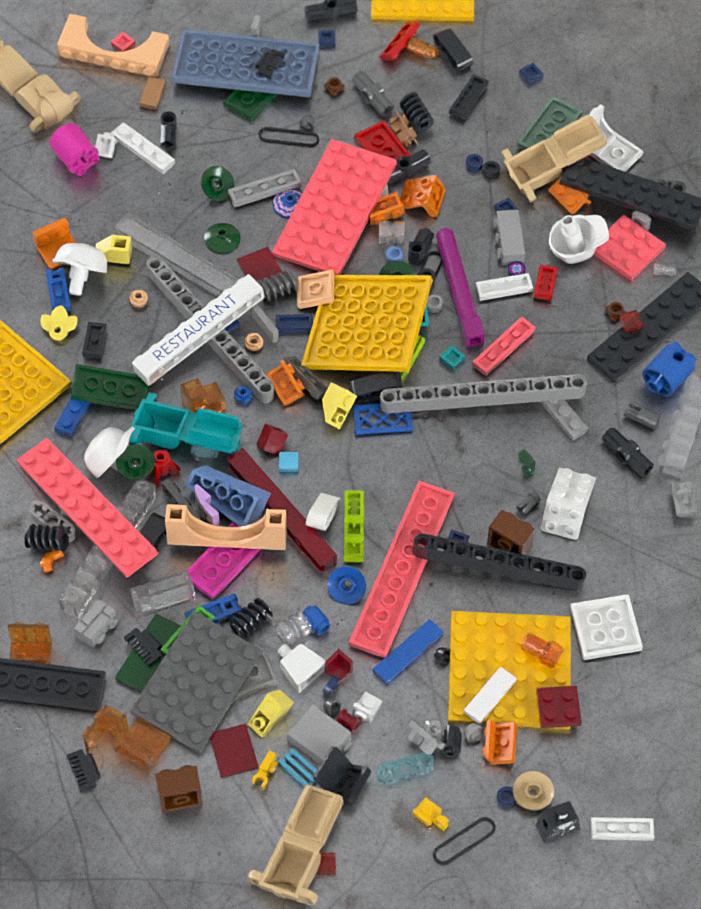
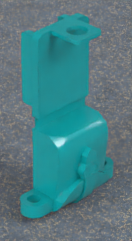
M149 393L146 400L142 399L138 410L136 409L134 413V419L130 428L132 426L135 427V430L130 435L129 445L149 442L164 448L175 449L180 444V441L183 440L188 444L226 453L233 452V454L240 449L241 432L243 429V424L239 422V417L203 408H199L196 413L190 412L187 409L158 403V395L154 393Z

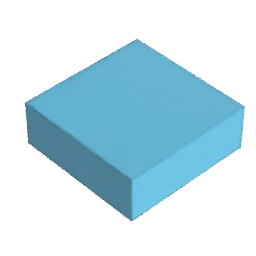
M279 452V472H298V452Z

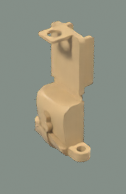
M0 40V85L11 96H14L35 118L29 128L34 133H37L43 128L47 130L55 123L62 121L66 115L73 111V107L81 100V96L76 91L67 95L48 75L43 74L39 76L10 45L3 47V40Z
M586 115L554 132V135L550 136V138L512 156L508 148L501 151L513 182L517 184L521 193L525 194L528 201L532 202L536 200L533 192L534 189L559 178L562 174L561 168L569 166L605 147L607 140L594 118Z
M306 784L264 873L250 870L246 878L247 881L261 889L274 893L278 897L315 905L318 895L308 890V887L320 865V850L343 805L342 796Z

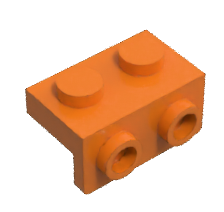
M561 177L548 189L572 215L585 203L588 205L591 203L587 199L589 197L588 194L561 185Z
M397 192L379 198L372 214L369 215L371 225L382 224L387 219L398 218L405 213L404 204L401 203Z
M282 360L281 365L269 371L266 375L273 382L275 391L286 407L304 396L302 391L304 386L300 379L296 380L294 378L295 370L290 363L286 364Z
M492 719L487 720V727L484 729L486 742L483 747V755L492 765L515 763L518 726L515 722L495 724Z

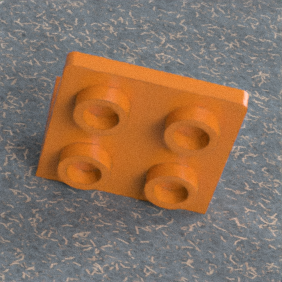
M436 175L409 179L404 183L400 201L404 204V209L423 206L431 217H437L446 188Z
M64 217L32 232L34 245L51 270L65 265L52 263L58 250L65 244L76 243L70 234L69 222Z

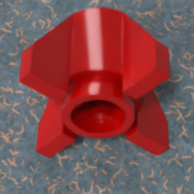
M158 450L153 453L155 459L153 473L156 474L155 486L159 487L161 477L166 476L169 472L180 475L181 468L170 459L168 450Z

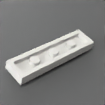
M124 122L111 132L120 144L160 173L164 174L175 164L174 158Z

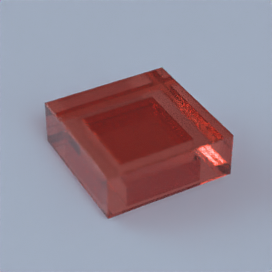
M637 309L619 314V320L625 333L643 328V322Z
M335 852L320 853L321 861L315 875H336Z

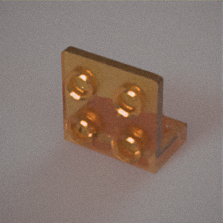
M22 622L8 624L11 639L10 659L51 664L52 638L49 625L40 622L34 624H24Z
M106 704L102 710L99 709L94 716V722L83 733L86 753L89 754L94 751L107 730L113 736L126 738L129 733L127 716Z
M137 718L125 736L117 735L113 743L115 752L149 771L171 741V737Z

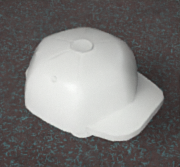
M598 215L565 216L562 220L556 222L551 229L549 236L550 249L556 257H559L568 264L585 261L592 257L598 246L608 241L609 231L607 224Z
M65 244L58 250L55 259L52 260V263L71 265L69 293L72 295H83L84 281H87L89 270L107 273L105 254L100 249L88 244Z
M132 426L126 432L108 427L102 430L90 442L85 452L84 460L87 468L96 478L100 477L109 467L118 471L116 459L126 449L130 435L135 430V427Z

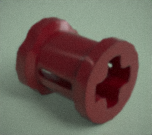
M344 708L335 721L348 729L351 734H354L360 726L362 719L359 717L355 718Z

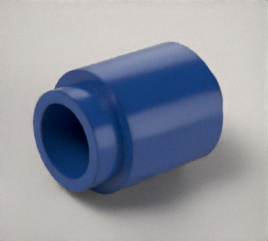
M308 606L302 612V620L314 633L322 635L330 628L329 619L317 606Z

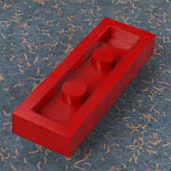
M415 20L405 23L380 54V59L382 61L395 60L399 56L400 50L407 46L408 40L416 35V30L420 27L419 22Z

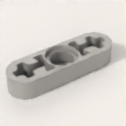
M43 501L31 503L29 507L30 515L36 522L44 527L49 525L47 521L50 518H56L58 520L57 524L49 525L50 528L52 526H57V528L63 526L66 532L70 530L68 535L69 542L75 539V527ZM42 508V513L39 511L35 513V509L40 510Z

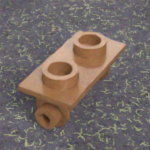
M396 111L398 116L391 117L389 124L397 134L400 142L405 147L410 146L412 141L418 144L415 139L417 136L416 132L412 127L409 128L407 126L409 124L408 119L404 114L401 116Z

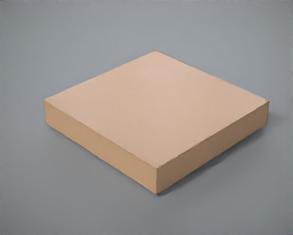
M333 270L298 276L297 306L299 309L334 302L335 273Z

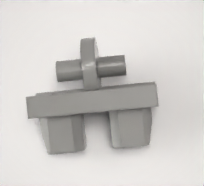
M691 481L671 483L676 515L678 517H689L691 514H696L697 510Z
M437 719L425 720V726H420L412 720L409 726L413 730L408 736L409 740L420 745L419 748L429 755L432 754L436 747L443 749L445 744L435 736V734L438 735L441 732V724Z

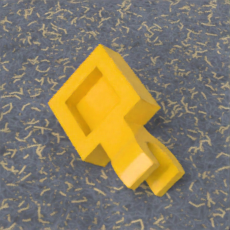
M269 750L259 767L258 773L252 778V785L261 780L263 781L261 789L265 790L267 788V778L270 773L273 774L278 766L276 753Z
M427 797L413 811V816L428 827L432 823L442 831L449 827V819L440 815L442 809Z

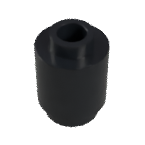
M447 725L441 732V741L445 746L440 751L447 757H454L461 752L462 733L458 726Z

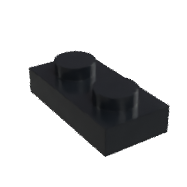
M88 322L82 350L83 357L101 359L107 331L106 323Z

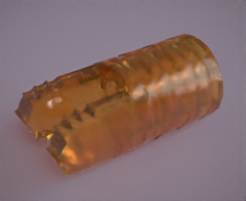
M411 37L407 46V51L421 57L425 56L433 59L440 55L439 48H435L429 45L428 42L415 37Z

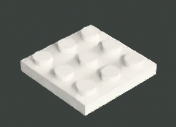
M629 594L570 604L583 660L642 651L643 646Z

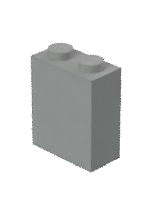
M314 705L308 709L287 733V742L319 766L332 746L337 747L341 752H345L352 744L351 732Z

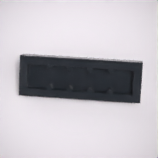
M473 74L450 107L449 114L465 120L489 85V80Z

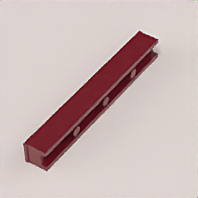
M241 448L240 451L230 456L228 461L231 465L228 468L239 480L271 493L264 507L265 510H286L287 536L320 574L337 565V554L313 527L306 526L304 516L245 449Z

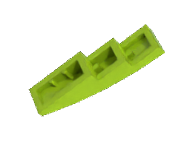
M345 490L344 562H363L364 491Z

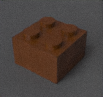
M501 509L489 526L487 546L527 555L533 545L535 528L528 522L519 520L514 514Z
M185 765L180 767V769H164L159 773H155L162 812L203 805L197 766Z

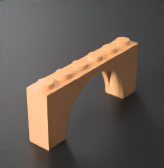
M74 14L69 15L57 43L58 56L158 77L170 47L169 35L152 31L150 37L139 47L124 52H111L95 46L86 35L88 29L86 17Z
M167 504L165 525L168 545L286 550V510L266 509L264 517L253 524L241 527H222L197 519L189 512L187 505Z

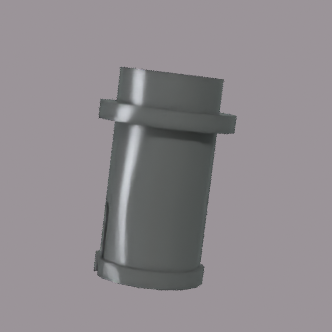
M536 492L528 493V497L516 506L519 512L522 510L520 514L525 516L535 505L538 506L540 504L541 498Z

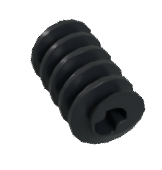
M411 92L402 98L400 108L415 131H425L433 125L434 119L421 98L418 97V93Z
M31 524L25 534L24 543L26 548L65 551L69 545V537L63 526L59 528L52 526L50 528L49 525H45L43 528L42 525L36 527L35 524Z
M255 598L253 603L250 602L247 607L241 609V612L235 613V617L231 616L229 624L233 633L243 639L242 632L248 636V628L253 631L256 630L254 623L261 626L260 619L266 622L268 621L266 614L273 617V613L267 603L260 598Z

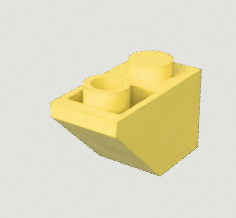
M111 235L96 243L95 248L100 249L105 254L107 262L130 264L132 254L131 236Z
M330 383L322 398L325 421L340 430L357 396L336 384Z
M281 690L267 693L248 722V725L258 735L264 737L286 716L294 702Z

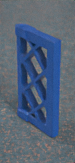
M380 404L353 406L355 435L413 431L411 412H404L402 415L392 413L398 419L391 423L385 419L390 413L381 416L375 412L382 411ZM369 411V413L364 418L361 415H359V412ZM372 414L379 418L374 425L367 420ZM401 420L406 423V426H396V425H397ZM383 421V422H385L387 425H389L390 427H377V426ZM363 423H365V424H367L368 426H370L371 428H362V429H361V425H362Z

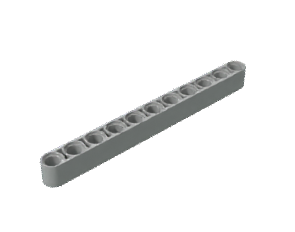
M152 256L147 260L148 277L187 320L193 317L195 312L204 308V305L160 257ZM225 329L207 341L261 403H270L274 399L273 382Z
M581 374L392 388L381 392L380 407L385 413H400L578 399L585 395L587 380Z

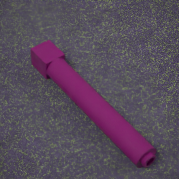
M442 228L437 232L436 239L460 319L465 346L468 348L484 345L485 332L480 316L477 315L454 232L451 229Z

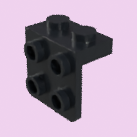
M332 746L314 774L313 779L323 790L342 796L343 804L353 805L372 771L367 766L353 765L337 747Z

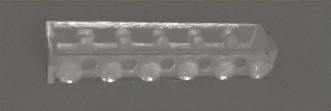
M691 373L689 380H685L682 389L685 391V394H680L677 404L680 406V409H675L672 419L675 423L674 425L670 424L667 436H670L669 441L665 440L662 451L665 452L664 456L660 455L657 466L660 467L658 475L681 481L701 420V376Z

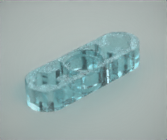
M423 752L381 764L377 768V780L381 784L386 785L427 774L434 768V757ZM424 759L426 762H428V766L426 767L424 764H421L422 760ZM408 764L411 767V771L403 773L400 770V766ZM384 770L389 773V777L382 775Z

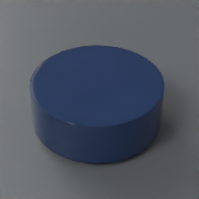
M478 154L467 156L466 168L472 172L480 171L483 167V158Z
M333 675L322 692L330 696L340 683V679Z
M505 786L498 790L496 800L501 807L511 808L516 804L512 787Z

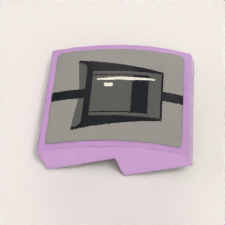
M196 484L194 486L196 508L202 516V521L220 526L219 512L211 505V495Z

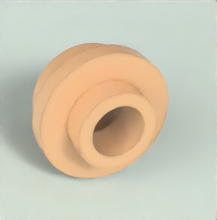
M143 290L133 291L129 297L130 303L137 308L145 306L148 301L147 293Z
M257 333L249 334L245 339L246 348L251 351L261 349L263 338Z

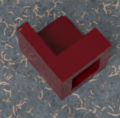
M265 423L256 444L264 451L279 455L288 434L281 428Z
M340 649L325 661V673L330 677L334 675L339 678V685L353 672V660Z

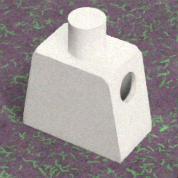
M284 644L278 650V653L283 657L280 661V669L298 694L325 672L326 660L302 644H299L293 650L287 644Z

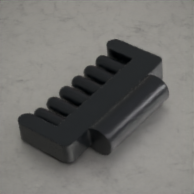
M271 49L270 52L264 51L255 65L258 75L271 79L277 66L285 58V53L275 49Z
M135 628L124 637L125 642H128L131 648H134V651H138L137 654L144 658L147 666L153 665L162 657L159 652L162 645L147 629L141 632L138 628Z
M83 749L67 754L66 757L69 760V764H72L70 767L74 768L72 772L75 773L74 777H77L75 780L78 782L77 785L80 792L95 787V779L100 777V773L92 753L85 755Z

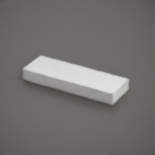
M500 667L464 709V714L478 724H481L514 685L517 678Z
M591 817L590 819L591 840L654 841L653 818Z

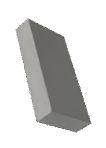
M260 306L253 307L254 321L273 344L278 342L279 331Z

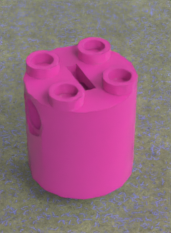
M75 123L63 125L50 138V148L73 174L83 175L86 169L100 160L98 149L92 145L86 134Z

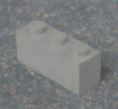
M497 211L496 218L493 219V228L497 229L495 242L499 244L497 249L498 259H501L502 266H508L514 261L524 264L525 249L519 211Z

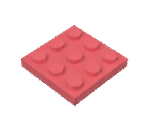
M623 215L608 229V241L598 246L594 255L632 281L665 249L666 244Z

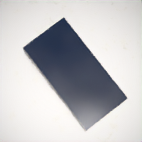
M313 314L276 315V328L279 334L311 332Z

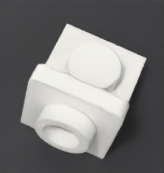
M104 132L103 135L98 134L95 147L98 149L99 157L112 159L115 144L118 142L114 134Z
M365 691L358 703H354L352 714L356 718H361V721L370 723L382 706L383 701Z

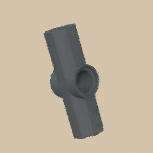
M360 70L356 72L352 77V82L361 91L364 101L367 104H372L381 116H388L394 110V105L385 96L382 86L379 83H374L365 71Z

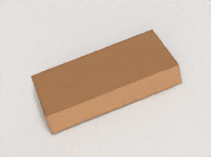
M149 77L139 101V107L156 110L165 88L166 80Z

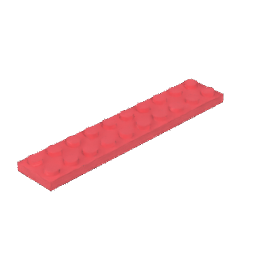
M48 438L16 460L19 466L126 578L158 555L157 550Z
M418 481L350 638L349 646L382 658L388 656L428 561L413 555L412 545L414 538L418 534L439 535L455 497L454 492Z

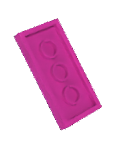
M232 522L228 527H240V526H238L236 523ZM209 547L183 574V579L212 600H215L261 549Z

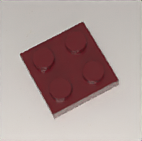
M577 685L536 688L540 729L581 726L582 720Z

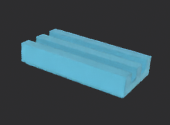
M292 748L288 754L284 755L283 759L278 761V765L304 788L306 784L313 786L316 783L313 776L300 766L292 756L313 775L317 769ZM288 761L290 764H292L310 782H306L289 765H287L286 762Z

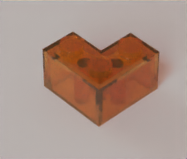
M196 378L180 384L182 406L184 409L195 413L199 408L216 412L226 409L225 397L216 381L202 386L199 379Z

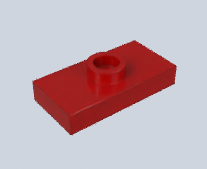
M540 264L533 298L552 300L558 272L557 267Z

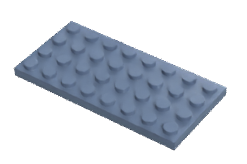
M183 29L172 73V83L311 97L320 44ZM271 49H275L285 53V58L279 63L271 79L258 75L255 65L264 51L270 52Z

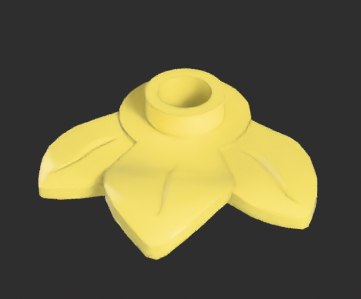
M62 305L57 306L51 315L44 314L41 316L43 329L49 332L50 337L56 341L64 340L68 332L75 329L78 322L77 316L68 317V313ZM61 329L59 333H55L56 330Z

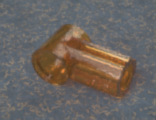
M531 633L525 636L520 648L539 658V661L548 668H554L564 652L563 647L554 641L546 642Z

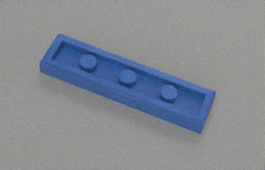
M429 619L373 668V672L387 685L443 636L444 631Z

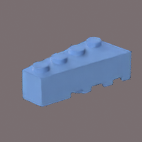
M206 465L192 470L185 485L195 493L194 486L198 484L211 495V505L240 527L258 521L271 495L270 492Z

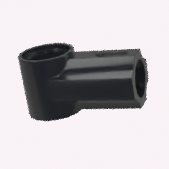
M166 111L160 117V146L165 149H172L176 147L177 119L175 113Z
M425 227L419 229L415 239L409 244L408 260L410 263L417 265L424 261V255L434 238V233L430 229Z

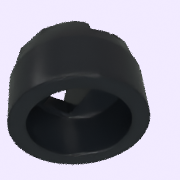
M445 647L437 648L436 653H434L435 660L439 663L447 664L450 661L451 650Z

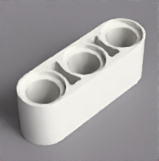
M321 492L308 513L306 526L326 531L338 510L340 498Z

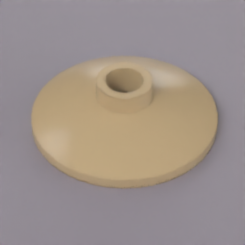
M529 771L521 774L515 780L513 796L521 807L537 811L546 808L552 802L554 786L552 781L543 773ZM534 791L537 795L531 796L529 792Z

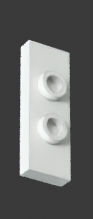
M529 273L475 283L480 301L533 292Z

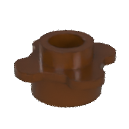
M332 77L324 84V88L328 89L331 95H337L340 90L345 89V85L341 84L339 78Z
M613 302L605 307V312L609 314L612 321L625 317L627 314L623 305L619 302Z

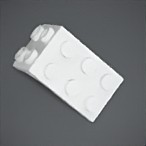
M600 104L597 108L591 110L589 116H592L607 140V145L591 153L590 156L602 164L626 172L643 155V151L608 126L603 115L604 106Z
M559 468L547 498L541 530L573 540L578 539L596 478L567 468Z

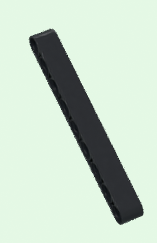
M428 534L416 535L412 545V553L418 558L569 590L581 589L586 578V571L580 566ZM442 548L445 551H438L437 549ZM457 552H461L464 555L460 556L457 554ZM476 556H480L483 559L479 560L476 558ZM499 560L502 564H498L495 561ZM515 564L520 565L522 568L516 567ZM534 568L539 569L541 572L535 571ZM553 573H559L560 576H556Z

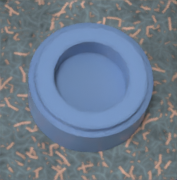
M391 246L386 250V260L388 263L403 261L404 251L400 247Z

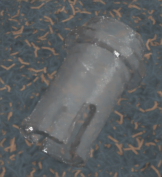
M672 263L670 265L654 264L653 275H667L672 278V276L676 275V265H672Z

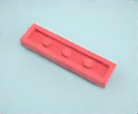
M523 317L519 318L472 361V366L487 376L532 335L536 327Z

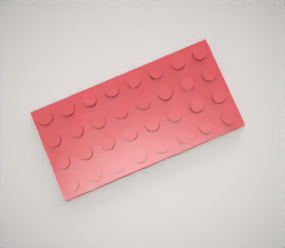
M331 139L280 235L272 255L319 272L333 270L335 275H341L369 220V215L372 214L397 165V160Z

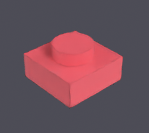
M124 32L111 41V46L119 52L129 51L136 45L135 40Z

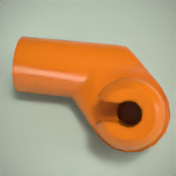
M53 550L43 556L40 562L43 572H49L53 569L51 563L64 557L63 551Z

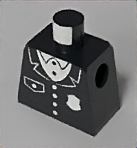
M567 801L544 810L536 823V827L543 842L547 843L580 830V823L571 802Z

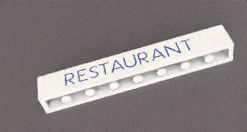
M249 274L244 278H240L235 285L224 290L222 295L211 300L202 310L195 312L193 317L182 322L173 332L166 334L160 342L153 344L148 351L137 356L132 362L135 373L150 386L264 299L263 288Z

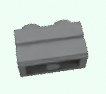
M97 599L74 626V636L91 648H94L96 644H101L105 639V633L109 629L112 630L118 622L116 610Z

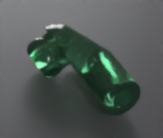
M523 449L519 452L518 456L524 462L521 470L524 475L528 476L533 474L536 461Z

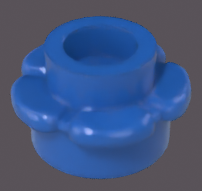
M247 386L237 387L234 390V398L241 404L249 402L252 397V391Z

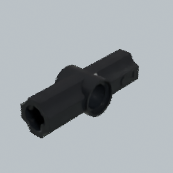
M324 0L323 3L304 6L307 21L321 18L335 20L339 15L357 12L358 7L356 0Z
M422 149L408 157H399L387 185L399 179H408L411 177L412 172L430 164L431 159L428 152Z
M614 427L609 428L602 436V440L615 452L617 459L622 464L630 465L641 477L648 475L653 469L654 464L641 453L638 444L633 440H627Z

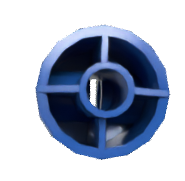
M672 342L665 346L643 370V379L651 391L664 397L670 396L695 370L694 363L696 358L693 354L687 353L679 343Z

